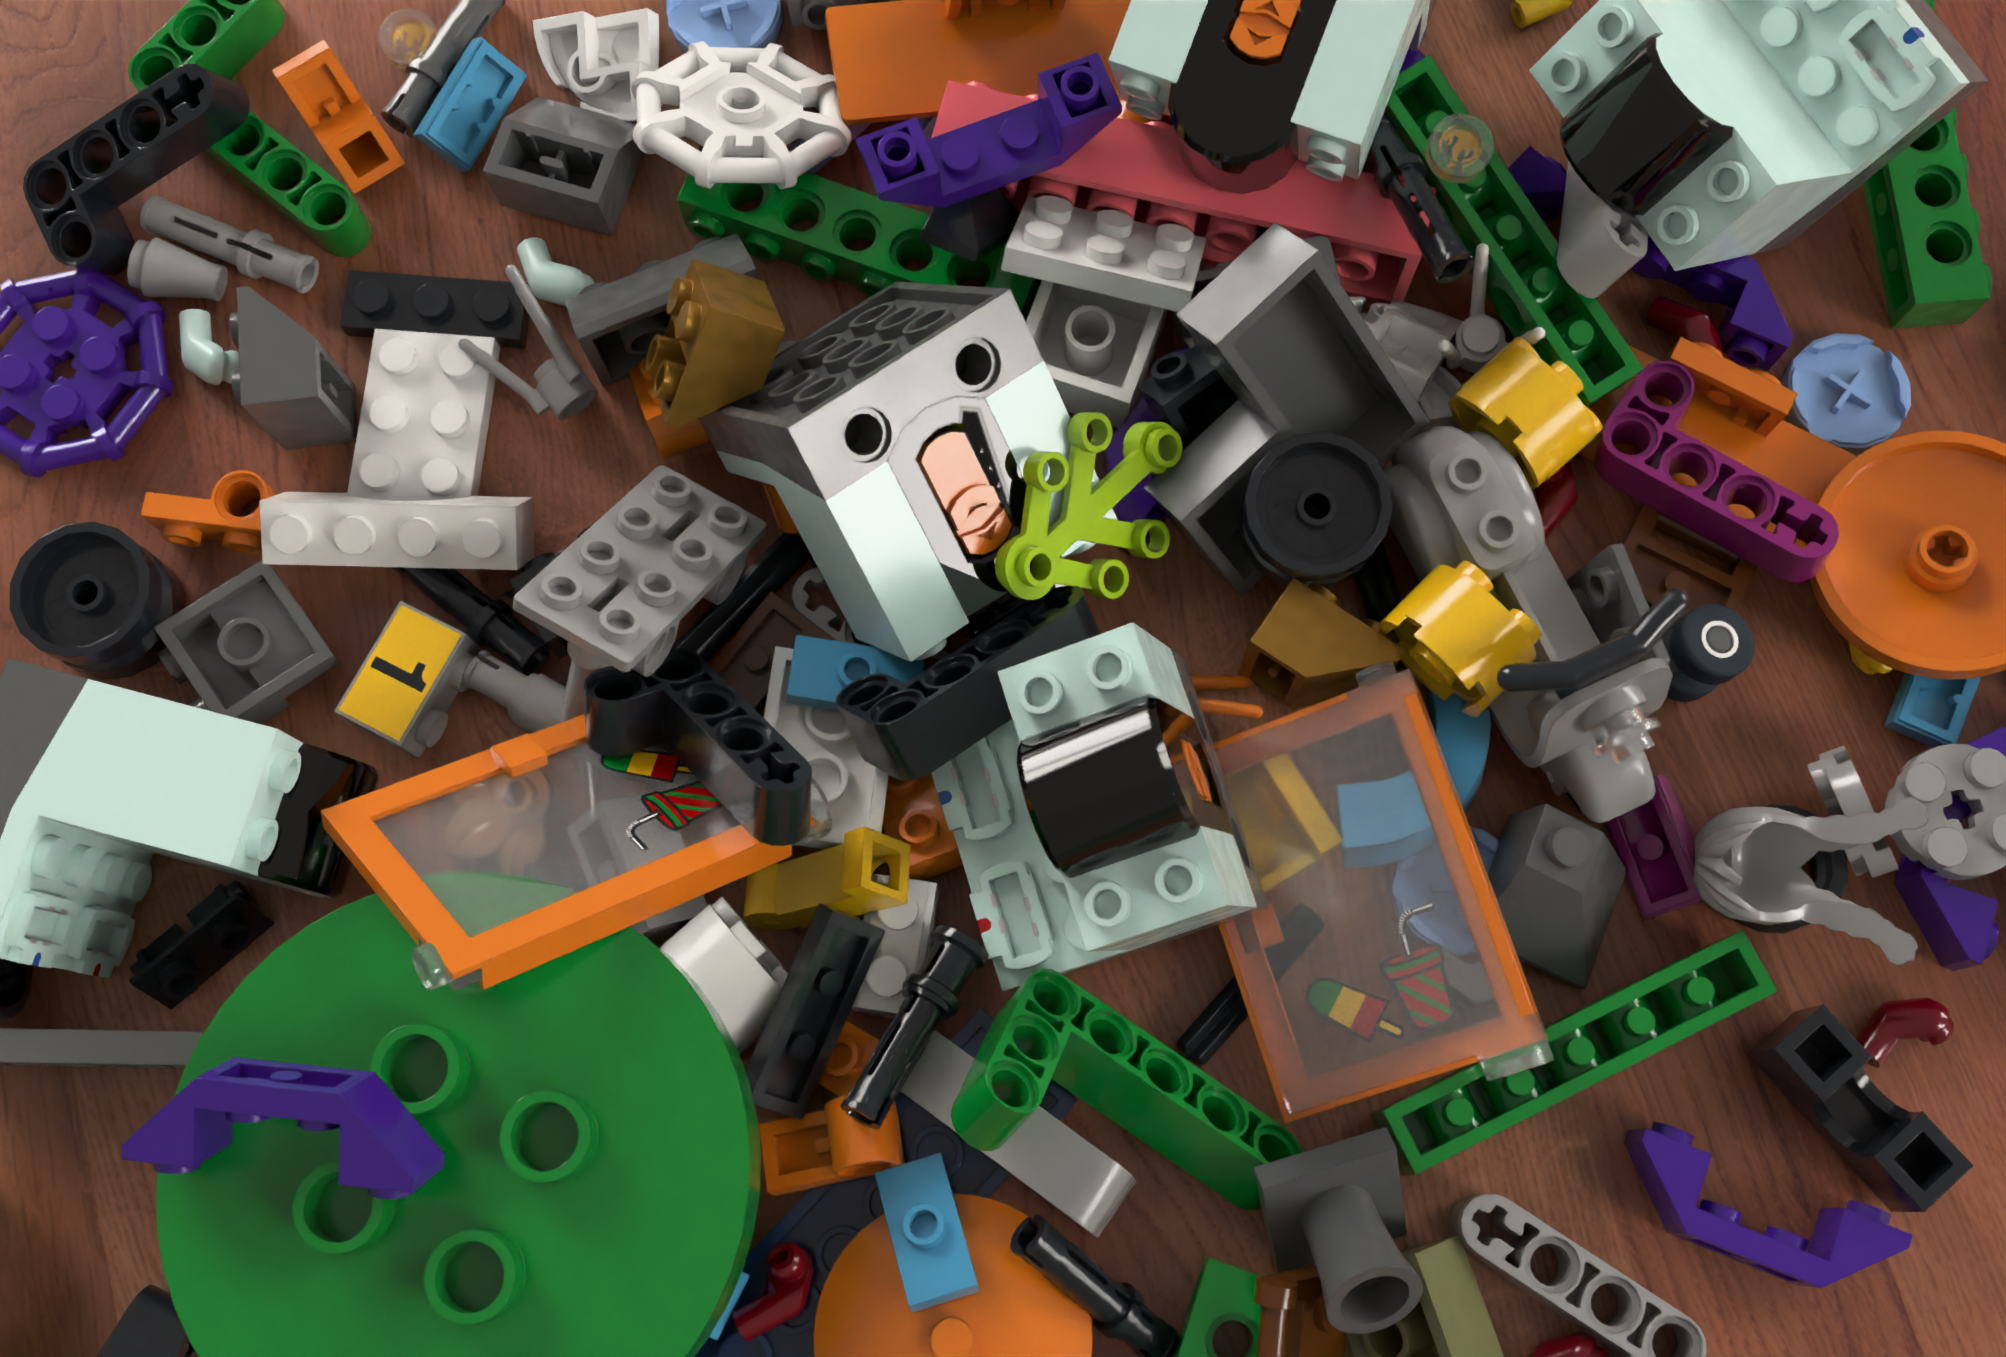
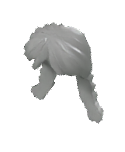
M1913 796L1899 799L1893 808H1886L1880 813L1862 812L1853 817L1839 814L1826 818L1817 816L1806 818L1772 807L1751 806L1732 808L1715 816L1706 823L1695 838L1693 882L1702 900L1714 910L1729 918L1763 925L1800 920L1810 924H1824L1830 930L1844 931L1851 937L1869 938L1874 944L1880 946L1890 962L1896 965H1903L1906 961L1915 960L1918 944L1913 935L1895 927L1891 921L1884 919L1872 908L1861 907L1849 900L1840 899L1831 891L1816 888L1812 879L1802 870L1801 866L1818 851L1848 850L1860 844L1877 842L1886 835H1892L1899 830H1916L1924 827L1929 821L1926 815L1929 805L1920 802Z

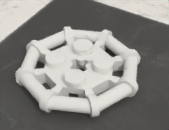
M704 41L691 43L687 53L656 71H643L639 73L631 86L637 109V124L632 135L636 145L642 152L646 154L656 153L695 177L696 185L710 189L714 183H773L780 189L794 187L797 183V177L829 156H841L846 152L851 143L850 130L841 118L834 75H821L786 55L782 45L769 43L766 48L709 47ZM663 104L679 106V109L661 112ZM816 107L819 113L803 111V108ZM686 136L703 146L702 152L679 138ZM798 138L806 140L805 143L791 152L786 147Z

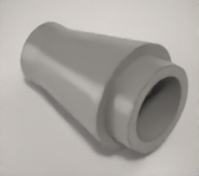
M155 237L151 242L140 239L134 244L128 261L127 278L129 285L141 289L146 297L206 298L220 301L227 286L228 271L226 266L212 263Z

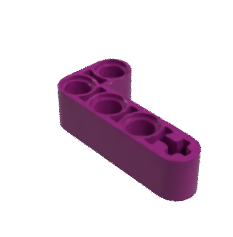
M1656 361L1648 364L1639 372L1604 425L1594 456V468L1599 477L1616 489L1779 579L1788 582H1803L1813 578L1826 562L1839 537L1838 524L1833 515L1823 507L1680 431L1679 428L1695 391L1694 379L1686 368L1672 361ZM1647 396H1664L1672 402V405L1661 406L1655 404ZM1614 444H1632L1639 449L1640 453L1637 455L1621 453L1614 447ZM1683 473L1689 475L1698 485L1687 487L1680 485L1672 479L1671 474ZM1731 504L1746 506L1754 513L1755 518L1744 519L1738 517L1731 512L1728 506ZM1770 522L1777 525L1773 533L1766 530ZM1796 539L1804 541L1807 544L1806 548L1797 546L1794 543Z

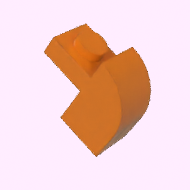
M325 40L320 41L272 70L354 194L406 164Z

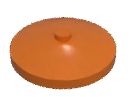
M1936 430L1898 436L1877 444L1859 454L1834 477L1818 504L1833 515L1839 530L1836 546L1820 571L1810 579L1815 597L1828 620L1849 643L1862 653L1879 663L1911 675L1954 680L1982 677L2006 670V444L1978 434Z
M955 1193L953 1196L980 1292L912 1313L907 1301L884 1213L870 1222L850 1241L834 1263L825 1281L815 1315L814 1357H1091L1093 1341L1092 1321L1087 1311L1077 1303H1074L1044 1278L1033 1266L1012 1252L1010 1244L1013 1233L1019 1224L1029 1216L1010 1205L991 1198Z

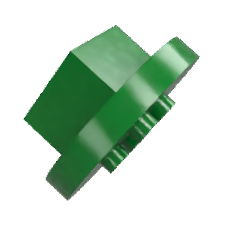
M450 877L423 881L469 937L478 935L571 896L565 892L529 882L493 877ZM374 893L344 905L309 924L277 947L251 971L220 1007L199 1039L182 1073L174 1097L196 1077L233 1057L376 1072L444 1152V1168L419 1187L412 1195L398 1199L375 1198L368 1194V1188L338 1185L340 1128L327 1131H309L299 1128L295 1119L271 1117L268 1120L254 1123L233 1122L232 1144L203 1161L201 1167L197 1170L180 1174L158 1172L156 1218L163 1272L176 1313L192 1347L199 1357H695L708 1340L728 1306L743 1271L755 1228L761 1174L758 1119L749 1079L733 1039L719 1013L698 984L671 956L631 926L483 990L476 982L475 971L453 980L445 970L443 961L430 945L426 943V945L419 947L379 896Z

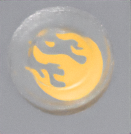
M403 8L392 12L383 20L378 31V41L389 62L399 69L406 70L412 58H420L422 53L428 48L438 29L432 18L424 11L415 8Z
M1460 113L1447 116L1435 126L1426 143L1425 155L1428 166L1436 176L1450 183L1469 182L1478 177L1491 160L1494 151V139L1488 126L1473 115Z

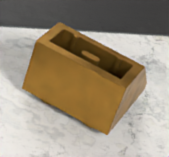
M692 258L686 277L678 276L673 282L667 301V313L671 315L664 336L656 334L653 337L648 349L645 365L646 371L651 373L654 383L653 396L658 398L665 425L680 428L761 390L785 333L783 323L764 281Z
M1293 578L1250 640L1238 674L1250 678L1254 685L1288 707L1294 708L1320 703L1344 693L1350 694L1385 682L1406 650L1395 643L1397 639L1391 631L1385 635L1379 627V622L1369 618H1364L1360 621L1341 609L1340 600L1325 587L1316 583L1306 586Z

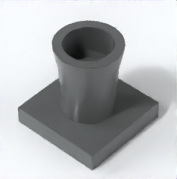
M1387 1127L1254 1167L1269 1251L1276 1270L1280 1273L1315 1263L1321 1281L1327 1317L1333 1327L1352 1334L1375 1332L1399 1322L1416 1307L1423 1292L1422 1281L1393 1240L1407 1235L1397 1150Z

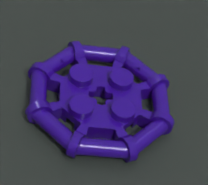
M78 268L76 270L17 282L13 278H9L1 283L0 335L17 314L24 323L2 351H0V453L18 464L24 475L38 478L44 476L49 470L106 458L116 462L126 455L124 450L126 445L164 397L172 396L175 382L169 378L163 324L167 316L161 305L156 301L144 300L102 272ZM74 295L72 308L63 310L57 306H47L38 310L34 303ZM101 301L125 316L113 328L95 318ZM139 342L142 370L135 372L126 367L125 354L129 356L128 347ZM73 359L71 366L76 370L75 375L70 380L60 377L53 383L56 367L63 361ZM128 392L134 393L109 424L106 420ZM18 414L36 425L30 438L27 440L4 426ZM80 425L84 429H90L92 435L90 437L58 443L59 435L69 433L64 428Z

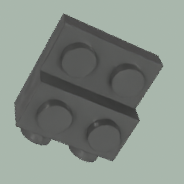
M262 560L154 627L166 645L165 649L157 653L160 660L180 685L189 679L200 696L190 702L193 707L258 724H263L291 706L285 697L339 664L333 652L271 564H263Z

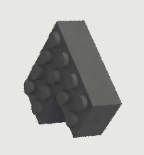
M1277 223L1269 227L1176 314L1238 400L1182 451L1180 460L1174 466L1167 467L1164 473L1157 474L1143 487L1204 563L1240 596H1243L1265 576L1255 568L1241 543L1238 516L1252 470L1270 448L1295 434L1325 431L1353 439L1373 454L1382 468L1396 455L1401 443L1419 434L1431 423L1319 250ZM1310 505L1306 513L1311 518L1320 519L1323 511L1318 507Z

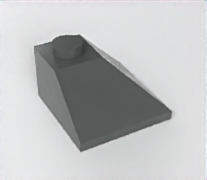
M1548 804L1509 815L1489 869L1488 877L1519 960L1577 989H1586L1627 869L1602 831ZM1468 927L1466 934L1472 936L1470 928Z

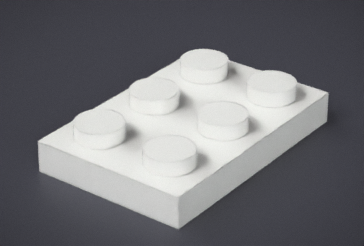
M1028 196L1005 246L1001 270L1179 312L1191 301L1207 238L1196 236L1189 229L1176 224H1163L1158 227L1136 222L1126 213L1116 210L1094 212L1073 207L1068 200L1057 196H1041L1039 198Z
M375 329L347 492L350 496L395 501L441 500L478 496L496 377L462 351L458 343L459 340L466 338L499 361L501 347L495 337Z
M775 646L764 719L812 767L810 815L815 819V825L810 827V831L804 839L793 845L827 849L843 844L845 832L864 826L881 833L889 774L864 761L840 711L786 703L794 649Z

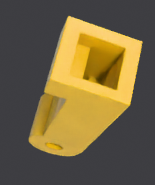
M864 826L845 832L843 844L780 864H772L749 874L746 877L743 921L750 926L761 929L785 930L797 927L802 929L810 926L819 903L852 916L908 904L911 845ZM885 862L888 863L890 869V878L887 886L871 881V876L875 869Z

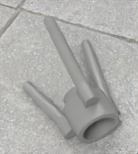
M508 265L505 269L506 275L553 355L551 359L547 360L535 371L533 377L538 382L536 389L532 388L470 340L463 338L459 340L458 346L479 365L523 397L538 416L551 409L559 420L568 419L587 407L597 396L598 390L574 361L559 332L555 329L549 316L543 312L515 265Z

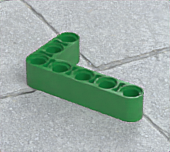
M189 0L135 53L129 63V79L140 92L176 67L186 63L197 64L233 78L278 33L285 18L283 6L279 0ZM250 110L245 122L237 130L203 151L326 252L336 257H349L358 254L369 243L372 233L370 221L348 189ZM255 148L251 153L246 154L250 149ZM300 181L295 187L286 190L293 182ZM344 214L341 220L335 224L328 225L334 217Z
M1045 968L1035 970L995 1015L951 1110L953 1127L968 1145L982 1151H993L999 1149L1042 1102L1052 1079L1234 1205L1245 1210L1261 1208L1254 1167L1303 1152L1295 1136L1284 1126L1064 975Z

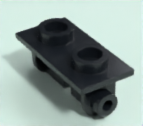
M234 880L227 887L219 884L214 888L215 891L186 914L193 925L188 932H185L181 926L175 923L145 949H140L136 953L138 960L130 966V970L134 974L129 980L131 985L172 1010L275 923L270 917L249 903L252 900V896L237 880Z

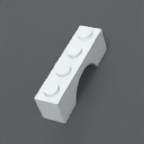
M284 492L259 501L263 564L518 570L535 558L533 497L467 496L441 500L395 501L358 498L350 496L348 493Z

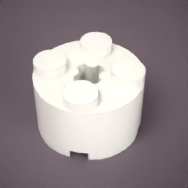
M721 896L715 903L705 907L659 948L671 956L698 984L719 1013L740 1055L760 1038L788 972L762 940L759 941L743 919Z

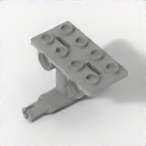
M663 465L656 467L514 596L513 609L568 641L567 652L571 658L566 687L544 674L534 673L526 676L493 657L486 650L480 651L478 657L474 656L468 664L462 679L463 685L469 689L476 690L507 708L511 721L529 733L537 732L585 714L583 687L585 679L591 673L608 666H613L622 672H629L632 669L645 677L651 676L669 654L677 635L680 620L702 597L715 605H719L726 600L738 583L749 550L764 536L767 526L766 522L693 482L684 475ZM587 742L557 752L563 759L573 763H582L620 786H630L636 783L650 792H662L699 781L693 774L679 772L676 773L673 783L606 769L601 765L600 758L602 755L590 749ZM655 746L644 749L647 751H656L654 750Z

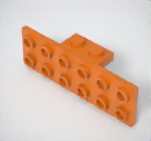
M901 0L828 7L825 12V22L841 118L845 125L906 120L915 117H937L948 80L964 84L972 81L982 82L994 87L997 91L1022 97L1038 95V73L1097 52L1115 88L1116 82L1108 60L1131 0Z
M1680 337L1663 360L1681 364L1690 372L1694 379L1695 391L1679 428L1680 431L1818 505L1834 477L1857 457L1784 421L1783 419L1788 415L1798 393L1782 386L1780 381L1773 375L1760 370L1746 369L1724 358L1722 353L1715 347L1703 342H1691L1683 337ZM1628 345L1643 368L1653 362L1661 361ZM1637 375L1621 388L1589 407L1598 417L1603 428ZM1647 396L1655 404L1661 406L1672 405V402L1664 396ZM1601 433L1578 453L1594 461ZM1614 444V447L1621 453L1627 455H1637L1640 453L1639 449L1632 444ZM1683 473L1671 474L1672 479L1680 485L1686 487L1698 485L1689 475ZM1740 504L1728 506L1731 512L1738 517L1744 519L1755 518L1754 513L1746 506ZM1770 522L1766 530L1773 533L1777 525ZM1796 539L1794 542L1802 548L1807 546L1804 541Z

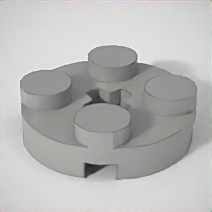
M1947 744L1929 749L1910 759L1901 768L1900 771L1902 772L1897 776L1895 786L1889 789L1885 809L1893 808L1899 799L1914 796L1920 802L1929 805L1926 813L1929 821L1926 826L1919 829L1899 830L1897 833L1892 834L1891 837L1899 850L1912 862L1919 860L1927 868L1938 871L1934 873L1935 875L1952 880L1977 878L2006 866V756L1992 748L1978 749L1966 744ZM1952 795L1959 796L1962 802H1967L1971 809L1972 816L1968 818L1969 827L1967 829L1962 828L1958 819L1947 820L1944 815L1943 808L1952 804Z
M1844 745L1819 754L1820 760L1807 765L1830 816L1844 813L1846 816L1853 817L1862 812H1874ZM1884 837L1877 842L1860 844L1857 847L1844 850L1856 877L1870 872L1871 877L1875 878L1899 869L1890 846L1888 847Z

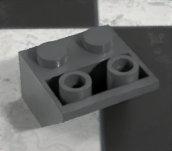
M538 96L503 119L483 173L502 206L613 236L644 152L639 149L632 136L637 123L623 121L613 116Z
M251 287L236 288L237 312L231 313L229 325L232 340L239 350V370H235L232 374V390L237 405L240 408H244L258 422L260 428L263 431H267L285 450L356 442L358 431L355 384L312 334Z

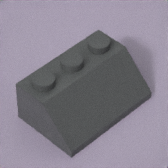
M737 233L725 238L711 237L695 245L692 251L669 260L657 259L649 261L640 266L634 274L611 283L597 282L585 287L578 296L565 301L576 337L603 387L630 377L628 369L638 366L641 360L647 356L653 337L656 334L664 336L671 317L667 313V301L671 287L678 276L686 277L692 258L759 279L754 263Z

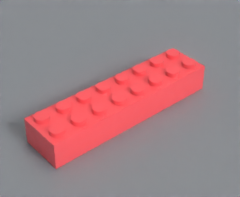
M948 80L931 138L1038 100V95L1022 97L997 91L994 87L982 82L972 81L964 84ZM1116 117L1061 166L997 188L1020 212L1028 196L1034 198L1057 196L1068 200L1073 207L1089 211L1116 210L1126 213L1136 222L1158 227L1163 224L1183 226L1192 231L1194 235L1207 238L1200 264L1217 267V264L1235 260L1274 223L1279 224L1301 239L1325 236L1330 240L1340 282L1349 297L1362 296L1366 298V301L1373 303L1391 304L1392 300L1403 302L1422 257L1421 250L1410 235L1407 226L1391 199H1385L1377 190L1374 183L1375 174L1361 171L1359 179L1343 175L1341 181H1332L1309 172L1305 168L1307 162L1292 157L1282 174L1264 186L1245 190L1220 187L1202 177L1188 160L1183 144L1184 132L1177 131L1173 126L1158 121L1144 124ZM1397 175L1403 186H1406L1407 182L1403 175ZM1430 187L1434 195H1436L1437 188ZM1415 196L1410 197L1413 202L1417 201ZM1423 210L1420 212V215L1428 227L1430 221Z

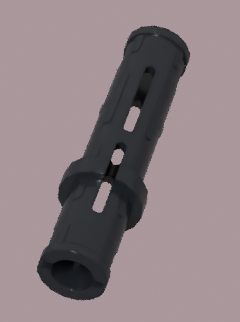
M1383 116L1367 156L1369 163L1376 173L1374 178L1375 186L1381 196L1385 199H1391L1410 235L1414 238L1423 256L1432 268L1435 279L1443 284L1455 282L1471 270L1474 258L1470 251L1465 248L1446 211L1440 205L1425 179L1427 171L1423 161L1417 154L1408 151L1396 132L1395 125L1391 119ZM1395 163L1407 182L1406 186H1403L1392 168ZM1415 196L1417 201L1413 202L1410 197ZM1423 210L1436 231L1434 235L1430 233L1420 215V212Z
M391 567L418 587L422 593L444 611L468 629V636L478 646L490 647L494 652L496 651L507 660L517 671L529 676L535 673L550 654L548 650L550 648L544 640L518 622L513 616V609L501 599L493 600L488 595H485L456 569Z
M1035 1214L1034 1219L1029 1216L1019 1224L1011 1238L1010 1247L1012 1252L1033 1266L1044 1278L1074 1303H1077L1093 1318L1094 1326L1098 1331L1110 1339L1118 1338L1123 1341L1139 1357L1173 1356L1179 1343V1334L1173 1326L1166 1323L1161 1317L1159 1318L1144 1304L1141 1292L1127 1282L1119 1283L1117 1280H1114L1081 1249L1061 1235L1043 1216Z

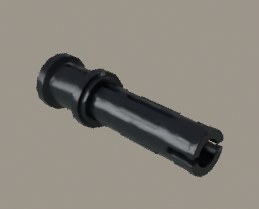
M943 925L936 927L931 935V940L934 943L932 949L917 974H908L903 982L904 989L902 994L905 999L899 1007V1011L877 1044L857 1082L840 1105L842 1110L847 1111L846 1114L864 1126L875 1130L880 1129L893 1101L920 1059L932 1034L936 1031L942 1020H949L950 1017L957 1014L961 1006L958 1000L961 991L974 969L983 968L988 960L989 955L986 949L979 942L960 930Z

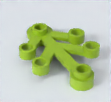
M1081 412L1075 414L1070 419L1067 426V439L1070 444L1068 462L1059 452L1038 451L1032 453L1026 459L1023 468V476L1027 486L1020 534L1005 542L999 549L995 559V572L1000 584L1011 595L1026 600H1035L1045 596L1054 584L1079 586L1080 588L1087 589L1092 596L1116 599L1123 595L1128 587L1129 573L1125 564L1120 560L1097 558L1091 561L1090 564L1060 558V556L1077 540L1125 548L1138 558L1157 559L1166 553L1170 544V533L1162 521L1137 519L1130 523L1103 518V516L1148 474H1162L1167 467L1174 466L1180 460L1183 449L1182 440L1170 425L1164 422H1138L1131 426L1123 441L1124 459L1093 488L1092 480L1096 453L1104 451L1109 446L1113 434L1111 422L1106 415L1099 412ZM1089 423L1091 424L1093 429V435L1090 442L1087 438V427ZM1046 462L1050 468V475L1047 481L1043 477V468ZM1064 488L1060 519L1048 529L1051 493L1058 492ZM1149 530L1150 543L1147 547L1145 543V537L1147 531ZM1032 560V571L1030 572V563ZM1106 570H1108L1109 582L1108 585L1105 587L1104 574Z

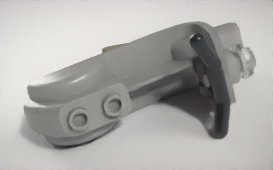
M1444 425L1433 427L1406 439L1400 444L1396 455L1391 459L1393 467L1384 470V473L1389 479L1393 505L1389 525L1418 580L1421 582L1437 565H1447L1456 568L1463 560L1469 561L1482 570L1492 582L1493 589L1489 593L1508 611L1516 608L1525 613L1535 622L1542 633V637L1534 644L1536 658L1531 663L1506 664L1500 668L1497 674L1498 684L1504 691L1487 709L1490 710V715L1506 742L1525 765L1530 768L1540 766L1551 782L1552 791L1557 796L1566 794L1576 808L1593 822H1608L1648 803L1654 798L1656 790L1653 774L1645 752L1655 746L1650 734L1661 728L1657 717L1649 719L1648 715L1656 712L1663 705L1673 675L1663 658H1650L1641 662L1639 660L1652 649L1687 611L1690 605L1689 596L1681 589L1672 588L1667 590L1628 632L1600 643L1545 544L1544 527L1533 492L1521 468L1505 446L1490 434L1478 430L1466 433L1453 426Z

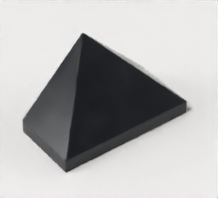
M994 189L944 208L934 207L922 229L920 240L976 263L1009 240L1021 212L998 189Z

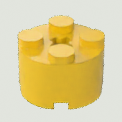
M1515 337L1458 389L1457 393L1449 399L1448 403L1451 414L1462 431L1469 433L1478 430L1490 434L1505 446L1521 468L1531 490L1546 482L1603 430L1602 423L1598 417L1577 396L1584 389L1583 383L1577 374L1562 361H1556L1549 366L1540 358L1535 349L1520 337Z
M1463 560L1456 568L1447 565H1437L1380 622L1379 627L1385 635L1394 629L1400 639L1397 645L1406 650L1400 659L1401 662L1410 671H1413V674L1428 689L1444 701L1453 693L1468 701L1459 711L1471 717H1478L1504 691L1497 681V674L1500 668L1511 663H1531L1536 658L1534 644L1542 637V633L1535 622L1522 611L1516 608L1508 611L1489 593L1493 589V584L1486 574L1471 562Z

